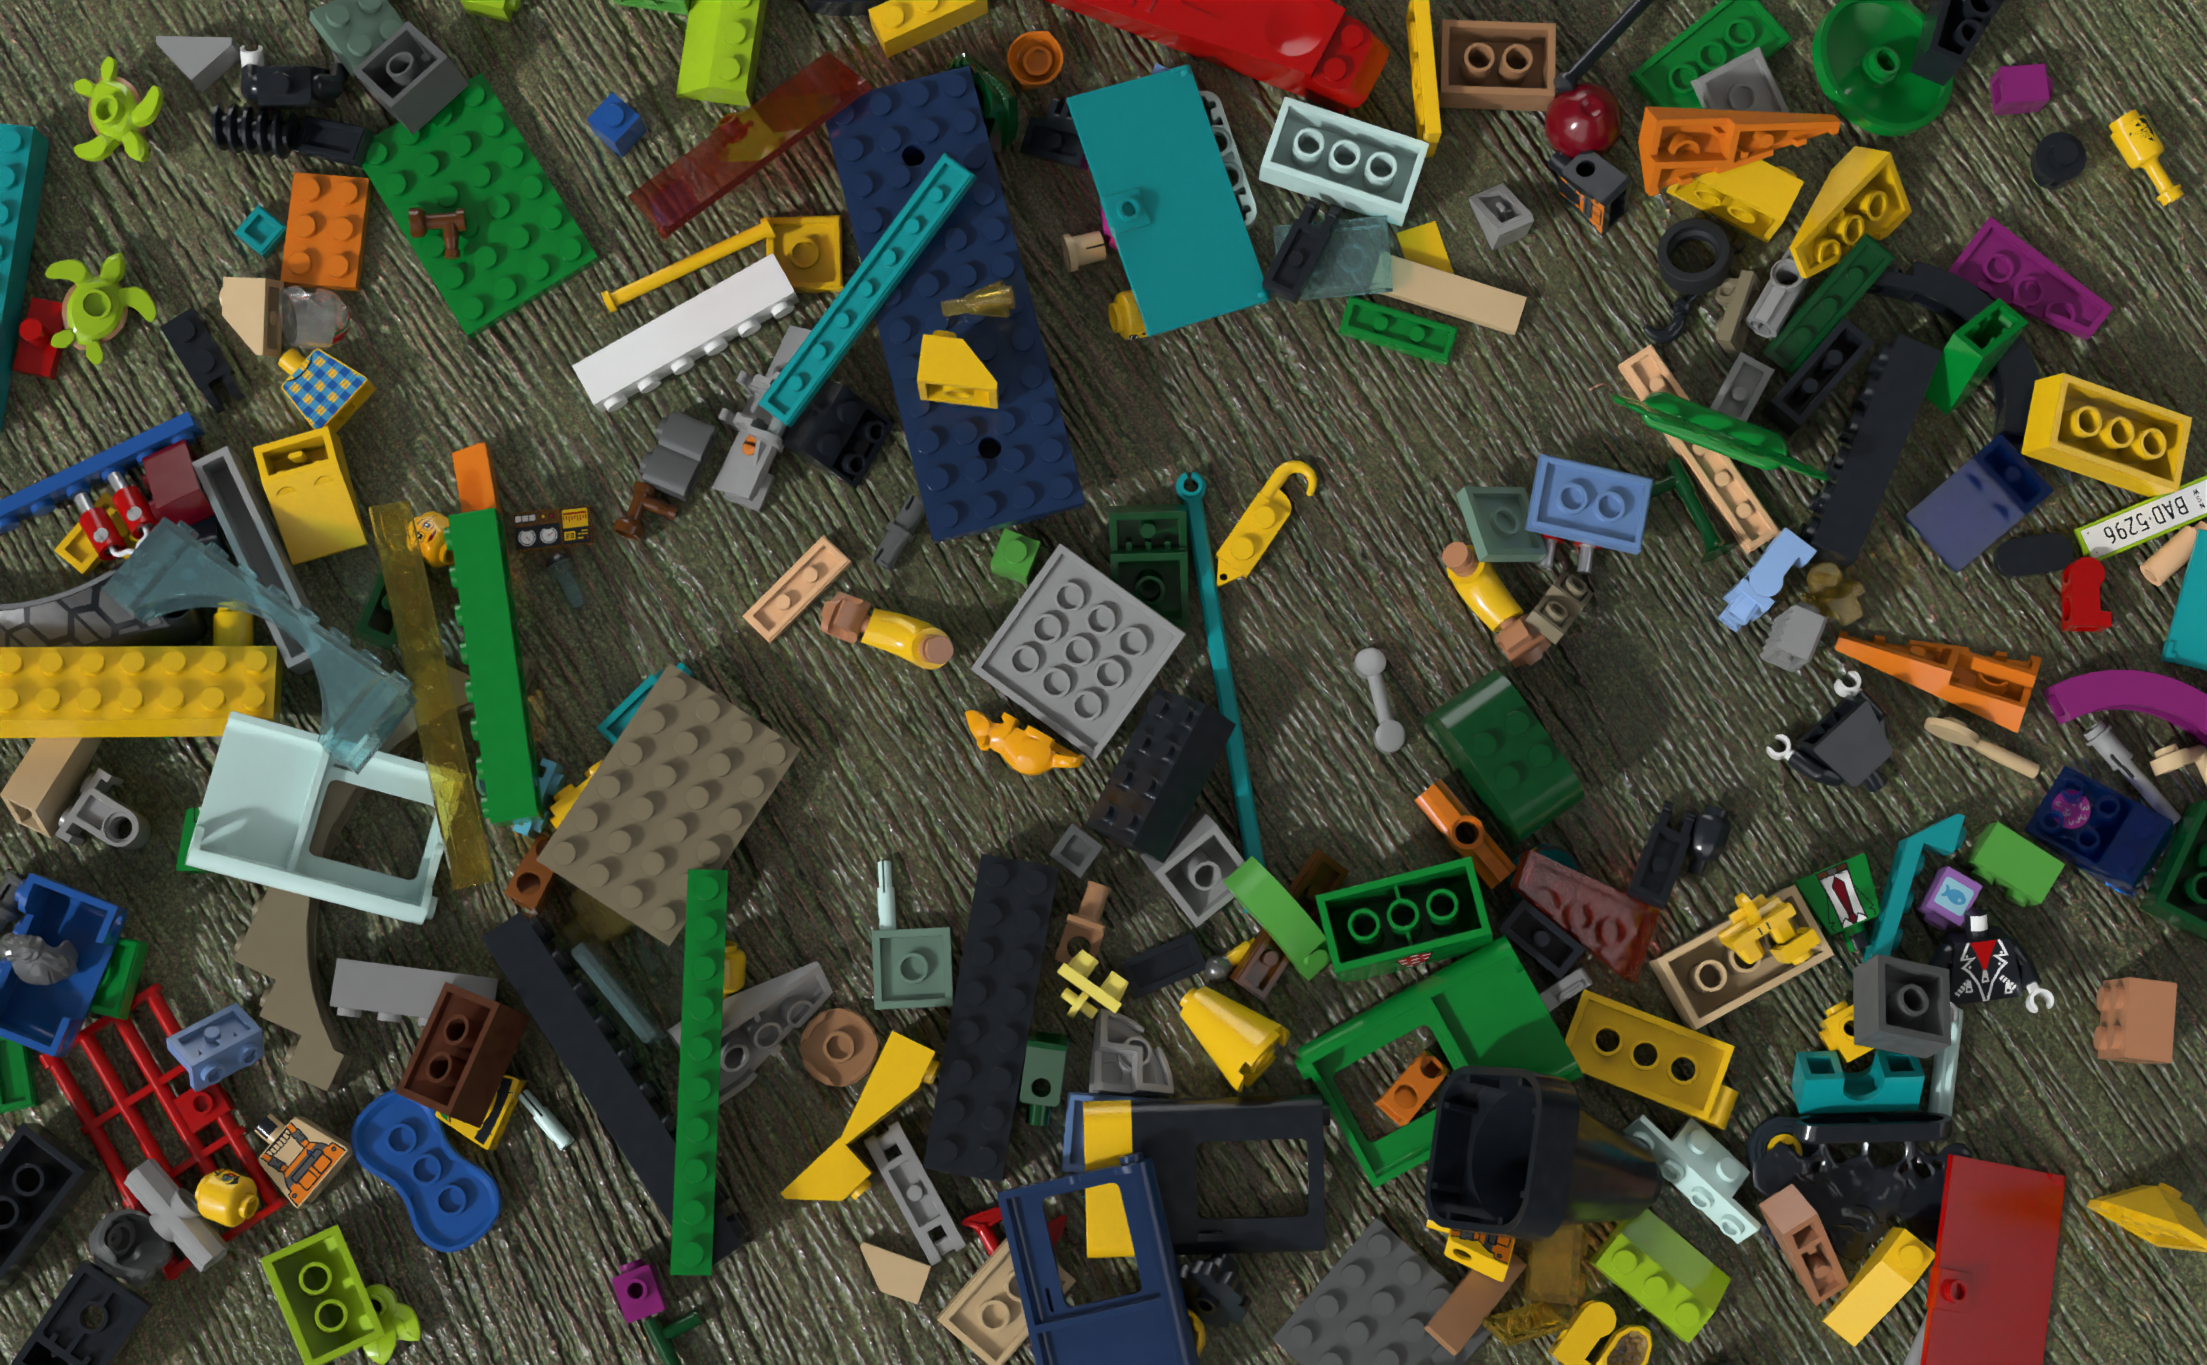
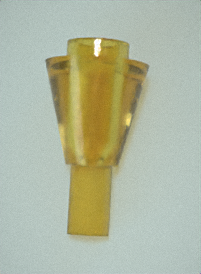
M1000 279L967 294L964 298L942 301L941 308L944 317L968 313L969 315L1009 318V310L1015 309V298L1011 285L1005 286L1004 281Z

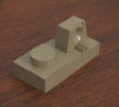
M1741 270L1739 278H1725L1722 284L1718 286L1715 295L1718 304L1727 307L1724 317L1719 318L1715 330L1716 340L1727 354L1738 355L1743 351L1750 331V327L1746 325V318L1764 289V285L1754 271Z

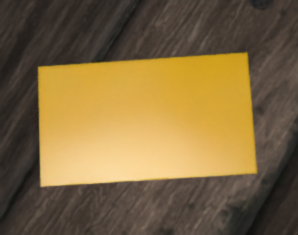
M1436 221L1396 233L1406 260L1454 274Z

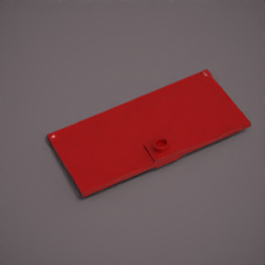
M1948 1154L1934 1266H1931L1926 1307H1928L1921 1365H2043L2066 1176Z

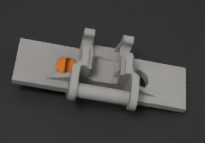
M790 325L766 376L755 374L752 377L747 372L740 371L736 382L748 391L750 397L742 413L737 412L736 414L726 408H722L718 416L719 420L739 432L712 486L713 489L753 501L754 497L757 496L777 452L782 453L785 447L782 444L783 439H781V436L786 428L784 423L761 407L758 402L812 330Z

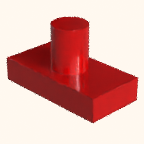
M32 297L26 320L19 327L21 339L13 365L14 371L55 381L63 348L51 346V339L56 333L65 329L62 318V303Z

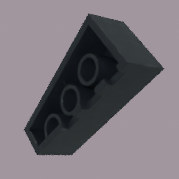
M1930 0L1909 72L1945 86L1964 64L2004 0Z

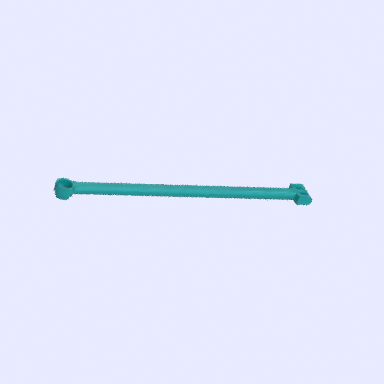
M1191 471V480L1198 484V489L1194 492H1188L1184 488L1185 482L1188 481V475L1185 472L1177 479L1175 490L1179 500L1186 506L1187 525L1219 713L1236 724L1225 748L1244 859L1246 862L1253 856L1266 869L1202 500L1205 496L1206 482L1199 473ZM1243 908V913H1244V914L1248 913V912Z

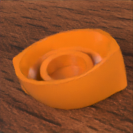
M1049 31L1024 33L1016 38L1009 47L1007 63L1011 74L1020 87V92L1023 93L1049 84L1062 69L1063 51Z

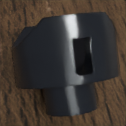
M2055 132L2045 136L2032 150L2030 158L2031 171L2035 182L2040 187L2049 190L2061 189L2067 186L2084 169L2087 160L2086 150L2081 141L2071 134Z

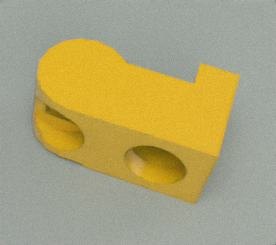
M1599 1300L1584 1302L1547 1352L1564 1365H1592L1585 1359L1599 1339L1609 1335L1616 1326L1614 1310L1610 1305Z

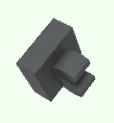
M1071 824L1051 851L1049 857L1081 879L1104 846L1074 824Z

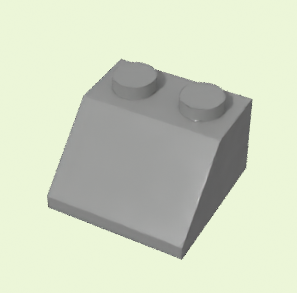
M1199 808L1186 819L1164 863L1140 855L1141 859L1196 928L1234 898L1223 881L1245 862L1217 824L1202 808Z

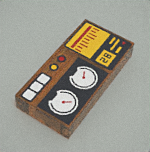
M590 505L513 513L515 546L518 553L595 545Z

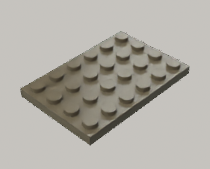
M669 663L536 861L670 947L686 924L688 869L721 870L801 751V748Z

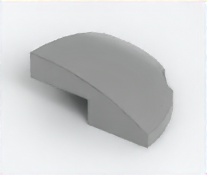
M1106 1009L1098 1011L1091 1055L1089 1093L1121 1096L1173 1095L1172 1073L1161 1047H1156L1155 1049L1151 1047L1149 1042L1141 1035L1145 1029L1129 1017Z

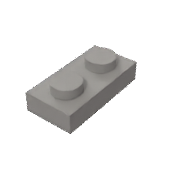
M1740 352L1709 408L1747 421L1774 369Z

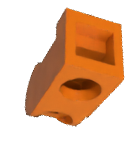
M1425 1048L1374 1104L1402 1127L1410 1122L1450 1069Z

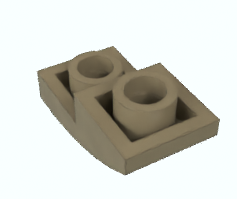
M1563 570L1525 619V622L1556 645L1594 593L1588 589L1582 579L1570 575Z

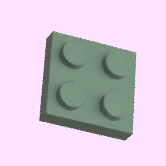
M334 0L311 10L309 17L311 23L352 77L355 76L352 71L405 24L388 0Z
M1464 486L1456 494L1479 562H1540L1548 555L1542 535L1525 530L1530 505L1525 487Z
M951 927L872 931L874 1010L953 1007Z

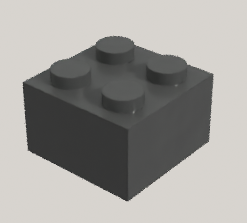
M409 21L352 71L370 94L413 135L469 85L448 56Z
M1879 954L1853 969L1855 1045L1925 1059L1951 1046L1949 969Z

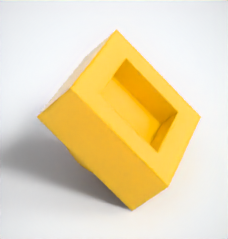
M1800 927L1796 930L1795 936L1786 942L1776 943L1769 950L1777 962L1786 964L1792 962L1793 965H1798L1809 959L1814 954L1812 948L1822 941L1813 928Z

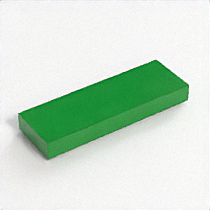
M1350 295L1338 334L1447 366L1459 328Z

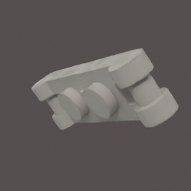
M896 1121L888 1126V1131L878 1137L873 1134L864 1139V1143L927 1259L933 1266L943 1260L942 1256L953 1249L958 1252L965 1248L967 1244L926 1169L923 1168V1164L899 1121ZM897 1144L902 1155L889 1161L884 1151ZM941 1224L946 1235L933 1242L928 1231Z

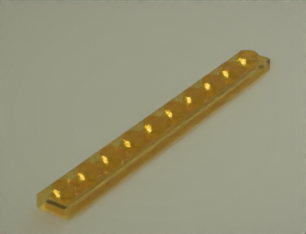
M410 500L371 506L369 514L452 888L455 891L492 883L495 881L411 503Z

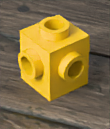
M1846 1000L1825 1010L1828 1018L1820 1023L1823 1030L1819 1032V1036L1828 1051L1837 1052L1843 1065L1875 1049L1855 1045L1854 1036H1850L1844 1031V1024H1848L1854 1029V1004L1849 1006Z

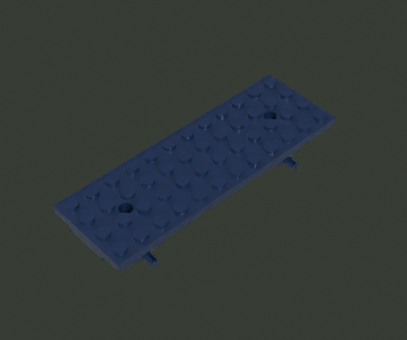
M970 66L820 102L861 263L944 153L977 177L976 181L875 315L933 544L968 535L974 536L1085 506L1084 496ZM943 330L955 333L956 338L963 339L998 382V409L920 400L917 375L923 334L932 335L933 331Z

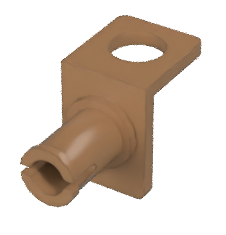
M1088 881L1078 914L1073 913V915L1068 914L1067 924L1055 955L1056 961L1069 964L1073 957L1068 953L1067 946L1072 938L1078 936L1088 940L1090 943L1089 954L1096 959L1106 930V926H1103L1100 919L1111 888Z

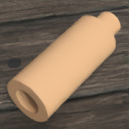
M2200 521L2194 527L2184 526L2140 565V571L2143 576L2153 585L2161 586L2189 561L2197 530H2207V524Z

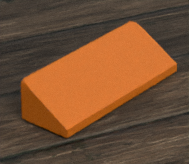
M481 442L453 452L452 457L462 513L495 508L502 515L491 447L487 442ZM506 538V545H507L508 557H510V555H509V549H508V543H507V538Z

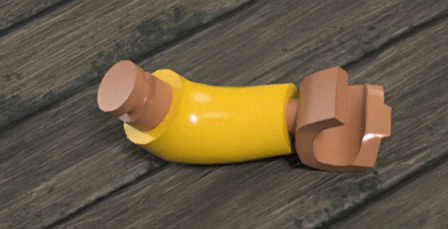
M1462 542L1449 544L1442 555L1443 563L1447 566L1448 577L1452 580L1457 592L1470 609L1493 633L1499 632L1495 635V641L1515 668L1524 664L1531 666L1543 657L1542 653L1551 646V641L1525 622L1529 614L1523 615L1524 611L1507 590L1491 562H1479L1473 545H1465Z
M840 591L831 601L825 602L820 614L823 617L820 625L822 632L855 644L859 634L863 633L861 643L897 655L924 669H938L953 656L952 642L945 632L934 625L915 617L878 608L873 609L871 616L867 615L871 607L870 602Z

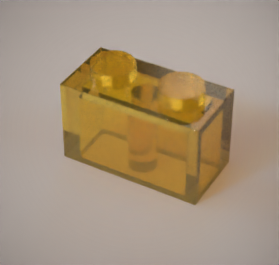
M1583 1224L1560 1226L1550 1238L1544 1241H1528L1523 1298L1532 1301L1577 1305L1578 1296L1583 1297L1585 1292V1272H1580L1581 1256L1587 1255L1588 1232H1583Z

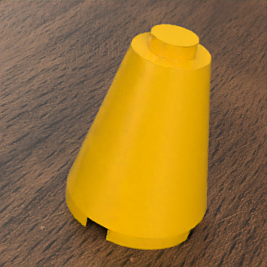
M1203 986L1199 990L1196 987L1191 988L1179 1004L1183 1007L1180 1013L1181 1018L1231 1086L1238 1092H1242L1243 1085L1249 1088L1264 1074L1277 1058L1274 1055V1048L1277 1043L1284 1047L1290 1037V1031L1281 1024L1207 986Z

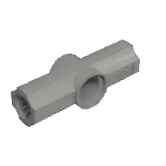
M1789 247L1782 259L1772 266L1770 279L1746 318V325L1755 334L1765 338L1778 335L1793 307L1803 300L1805 287L1811 278L1806 279L1800 276ZM1788 280L1795 282L1791 285L1781 284V282Z
M154 1158L148 1159L127 1176L124 1184L151 1214L149 1222L153 1229L165 1240L175 1242L200 1272L208 1270L227 1254L230 1248L229 1245L200 1214L195 1201V1195L184 1188H179Z

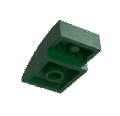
M1185 504L1108 506L1110 579L1175 626L1189 627L1187 516Z

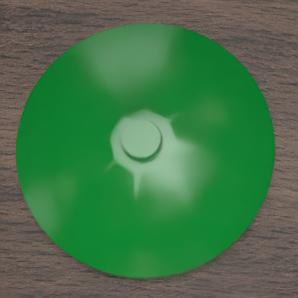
M1841 0L1821 19L1813 38L1812 59L1814 70L1828 100L1850 122L1868 132L1882 136H1905L1927 126L1944 110L1953 87V76L1945 86H1942L1909 72L1926 15L1906 0Z

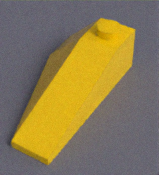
M1854 146L1830 171L1789 247L1802 278L1807 279L1838 263L1840 257L1850 250L1864 232L1874 239L1881 240L1889 236L1910 215L1912 210L1890 152Z
M2160 1182L2158 1186H2137L2090 1199L2086 1206L2156 1247L2207 1253V1228L2194 1208L2180 1199L2182 1193L2167 1184Z

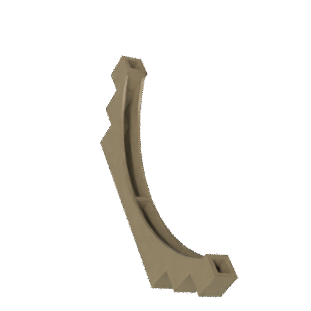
M522 656L526 688L528 689L539 665L533 660ZM430 658L427 666L423 664L419 668L414 679L416 689L412 693L371 674L368 682L364 681L359 686L355 695L357 705L351 717L347 716L341 723L338 737L344 742L399 756L426 733L448 720L474 709V703L468 702L465 690V680H469L470 675ZM333 780L328 784L309 846L311 854L331 859L343 827L359 800L369 788L339 780ZM269 887L266 894H261L253 906L252 915L255 917L249 929L244 930L238 937L234 948L237 954L233 961L276 979L274 985H269L261 997L260 1006L263 1008L259 1017L301 1035L300 1040H295L287 1051L285 1062L288 1065L284 1072L327 1092H337L354 1055L344 1051L332 1025L322 992L317 958V922L320 899Z

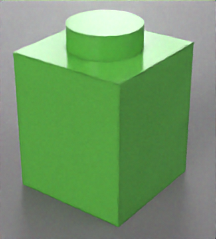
M1004 528L990 563L992 572L1028 586L1041 553V542Z

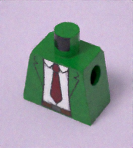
M1865 853L1853 856L1787 884L1788 887L1796 886L1824 937L1841 932L1850 953L1872 944L1863 922L1879 916L1880 908Z

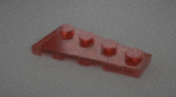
M1532 850L1522 851L1511 888L1626 982L1637 983L1660 910Z

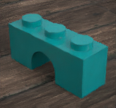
M1876 1050L1872 1064L1867 1069L1857 1073L1842 1071L1836 1051L1797 1052L1791 1087L1799 1114L1918 1111L1925 1075L1918 1057L1885 1050Z

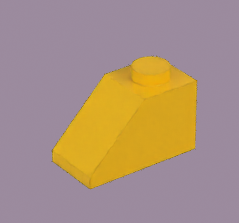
M838 1138L780 1194L785 1199L843 1201L851 1196L854 1200H857L872 1186L868 1178L874 1171L849 1144L840 1142V1138Z

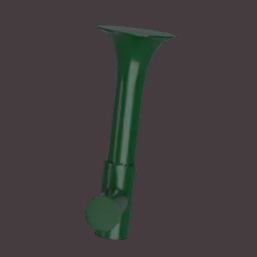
M1680 457L1667 461L1664 466L1669 475L1653 482L1650 499L1674 488L1677 489L1704 541L1705 553L1704 557L1700 560L1701 563L1714 560L1734 549L1737 543H1730L1724 540L1714 528Z
M694 1308L692 1312L664 1326L660 1315L645 1321L643 1324L664 1364L682 1365L672 1339L698 1325H703V1321L697 1309Z

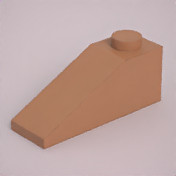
M1793 1184L1772 1194L1768 1199L1759 1204L1769 1229L1815 1306L1849 1286L1818 1213Z

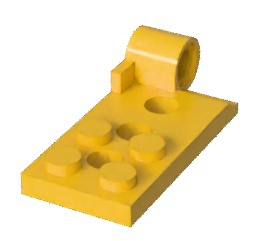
M1586 989L1583 990L1565 1042L1584 1075L1667 1106L1671 1110L1687 1115L1690 1118L1692 1117L1704 1124L1722 1130L1726 1129L1739 1092L1721 1083L1735 1046ZM1602 1030L1614 1031L1619 1037L1618 1047L1611 1052L1602 1051L1596 1044L1597 1034ZM1641 1044L1651 1045L1657 1053L1656 1061L1650 1066L1639 1065L1633 1056L1637 1046ZM1684 1058L1691 1061L1695 1068L1694 1076L1687 1081L1676 1079L1671 1071L1672 1063L1675 1060Z

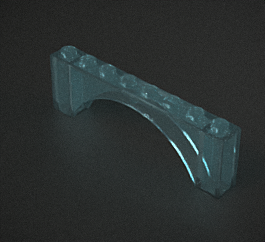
M163 517L105 584L102 590L115 604L142 623L174 611L189 608L218 607L240 610L256 615L284 630L305 649L319 681L322 699V719L318 743L327 754L358 775L417 703L418 700L410 689L413 683L396 670L389 674L380 668L382 662L368 650L363 648L359 653L350 647L351 640L334 627L329 631L318 624L320 618L305 606L301 605L298 610L287 603L290 598L275 585L271 584L268 588L257 582L260 577L245 564L240 563L237 567L227 561L229 555L215 543L210 541L207 546L197 540L199 534L185 522L180 520L176 525L166 517Z

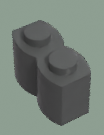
M676 410L672 411L669 418L663 417L655 435L659 439L658 444L653 452L647 451L640 465L639 471L643 473V482L661 492L688 502L717 441L719 434L716 427Z

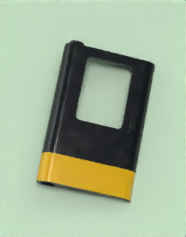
M1321 1094L1083 1101L1085 1171L1119 1164L1120 1156L1135 1152H1143L1144 1158H1152L1175 1256L1208 1255L1214 1253L1325 1251L1324 1126H1330L1329 1102H1322ZM1303 1139L1307 1142L1308 1211L1304 1215L1202 1218L1199 1216L1196 1148L1199 1143L1207 1141ZM1107 1183L1085 1188L1087 1258L1136 1257L1119 1186L1115 1183ZM1220 1231H1221V1233H1198V1232H1220Z

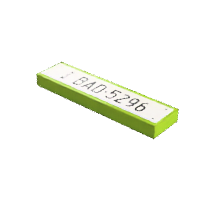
M2207 475L2180 486L2178 492L2152 497L2075 529L2073 533L2084 557H2093L2098 561H2102L2206 518Z

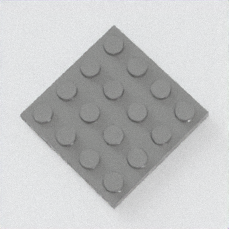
M1060 543L981 653L971 670L1092 759L1097 760L1187 634Z

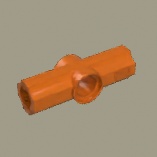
M1441 778L1414 800L1443 834L1451 849L1458 852L1462 858L1472 857L1477 876L1489 890L1493 889L1516 869V866L1485 831L1482 822L1470 814ZM1458 825H1469L1473 829L1475 838L1472 844H1463L1458 841L1455 833Z

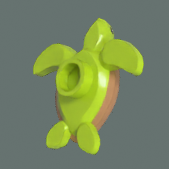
M110 56L106 57L103 61L101 77L95 83L88 79H80L74 83L77 93L90 98L88 104L89 122L93 131L98 135L89 142L76 145L74 152L82 160L101 161L109 157L118 145H124L125 152L130 158L139 162H147L151 157V148L144 137L146 126L151 124L160 112L164 99L163 91L160 87L153 85L143 99L133 84L117 76L118 62Z
M118 252L107 257L100 268V275L94 276L83 262L76 259L61 260L47 268L45 273L47 278L70 280L75 283L66 293L62 303V318L65 329L52 337L51 346L67 348L73 344L78 350H86V357L94 365H99L104 360V352L101 345L116 336L123 328L128 316V307L137 310L148 322L155 321L158 310L150 294L137 286L122 288L119 284L127 268L126 260L122 253Z

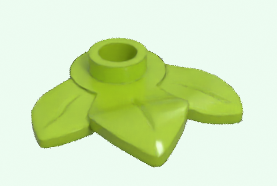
M373 1284L368 1286L366 1291L370 1300L375 1299L381 1303V1311L375 1312L385 1336L363 1346V1349L374 1362L384 1365L393 1355L397 1340L419 1341L422 1330L418 1316L412 1307L398 1302L395 1293L389 1287L382 1284Z

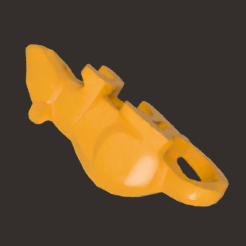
M967 710L965 712L969 729L977 740V746L983 751L991 748L993 751L1001 754L1004 760L1020 774L1034 776L1057 767L1078 768L1084 762L1085 757L1061 746L1053 738L1028 725L1025 730L1018 728L1021 722L1006 712L1001 716L1004 721L1003 723L992 722L980 711Z

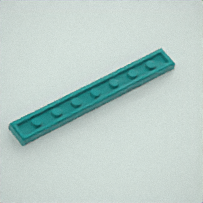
M946 153L941 156L760 399L758 404L789 428L794 425L976 181L977 177Z

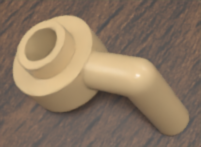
M2172 744L2154 752L2156 759L2149 763L2155 777L2195 762L2207 787V748L2204 745H2196L2179 750L2177 744Z

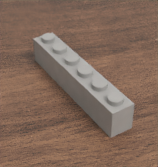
M225 446L192 462L287 668L298 675H302L335 659L240 455L228 446Z

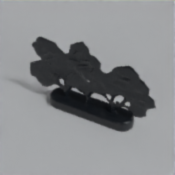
M1942 1113L1809 1115L1796 1117L1793 1120V1134L1795 1139L1802 1143L1819 1144V1149L1810 1157L1800 1156L1788 1145L1777 1143L1772 1149L1767 1151L1764 1159L1753 1161L1754 1188L1770 1197L1772 1194L1793 1184L1818 1213L1825 1231L1830 1234L1834 1251L1844 1259H1848L1855 1264L1867 1251V1244L1869 1242H1877L1888 1231L1887 1219L1892 1215L1899 1214L1907 1222L1908 1227L1914 1234L1937 1243L1948 1154L1972 1158V1151L1964 1143H1952L1944 1147L1938 1155L1933 1156L1918 1146L1919 1141H1941L1951 1136L1952 1118ZM1903 1142L1905 1155L1895 1165H1877L1872 1160L1873 1143ZM1862 1143V1153L1843 1163L1836 1162L1830 1150V1144ZM1917 1157L1918 1163L1925 1161L1931 1171L1930 1177L1923 1178L1916 1172L1913 1158ZM1934 1160L1942 1161L1943 1167L1941 1170L1934 1166ZM1821 1161L1820 1172L1814 1174L1812 1172L1813 1164ZM1907 1162L1909 1170L1901 1173L1899 1170L1901 1165ZM1764 1219L1761 1223V1232L1769 1238V1243L1774 1248L1781 1250Z

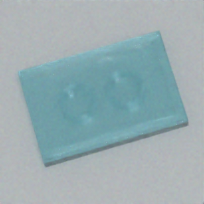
M1387 215L1338 220L1333 233L1330 235L1331 239L1299 300L1393 292ZM1324 221L1312 222L1310 225L1320 229ZM1293 224L1274 226L1276 255ZM1278 296L1279 302H1288V300Z
M581 942L571 950V955L643 1043L659 1045L669 1037L595 946Z

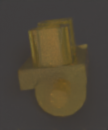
M1820 562L1810 569L1807 575V583L1813 593L1805 592L1800 596L1804 603L1818 608L1821 615L1828 619L1827 621L1831 622L1837 619L1840 625L1844 626L1849 625L1865 614L1857 600L1858 596L1865 593L1860 582L1843 579L1838 567L1832 563Z

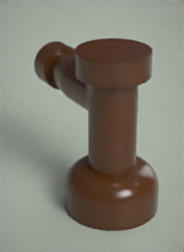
M421 207L409 208V225L412 238L426 236L429 229H443V239L446 247L445 259L454 260L461 258L460 250H458L459 231H467L465 208H456V212L437 214H426L425 210Z
M635 481L632 488L635 494L626 517L618 518L612 530L625 538L641 541L645 530L640 521L645 510L665 515L667 518L675 520L679 506L675 504L670 505L654 497L657 489L653 486Z

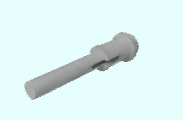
M2099 720L2083 733V736L2087 739L2085 744L2087 746L2092 745L2111 766L2113 771L2119 769L2168 826L2177 823L2182 816L2131 760L2133 757L2132 752H2129L2111 731L2112 725L2110 723L2105 725L2102 720Z

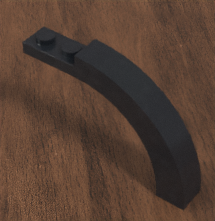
M1918 261L1914 262L1906 271V274L1902 273V269L1898 267L1888 266L1865 292L1902 300L1926 308L1944 318L1957 329H1960L1994 302L1989 296L1961 277L1939 267ZM2020 334L1988 375L1995 401L1993 439L2023 445L2035 380L2040 378L2034 359Z

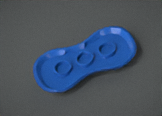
M397 1089L390 1090L372 1101L356 1118L350 1135L353 1153L363 1168L389 1183L399 1193L406 1204L415 1232L425 1244L441 1252L453 1253L463 1250L483 1237L496 1222L502 1205L499 1187L489 1172L462 1156L452 1146L445 1134L442 1121L435 1116L436 1110L396 1094Z

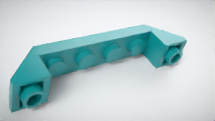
M1957 813L1946 817L1898 842L1879 904L1880 915L1875 917L1869 937L1872 944L1866 947L1862 963L1877 954L1890 956L1891 950L1895 951L1898 948L1903 929L1899 928L1902 914H1906L1909 911L1914 898V892L1910 891L1913 877L1919 876L1925 862V855L1921 851L1923 849L1946 856L1954 853L1955 849L1959 850L1966 836V828L1962 827L1965 819L1964 815Z

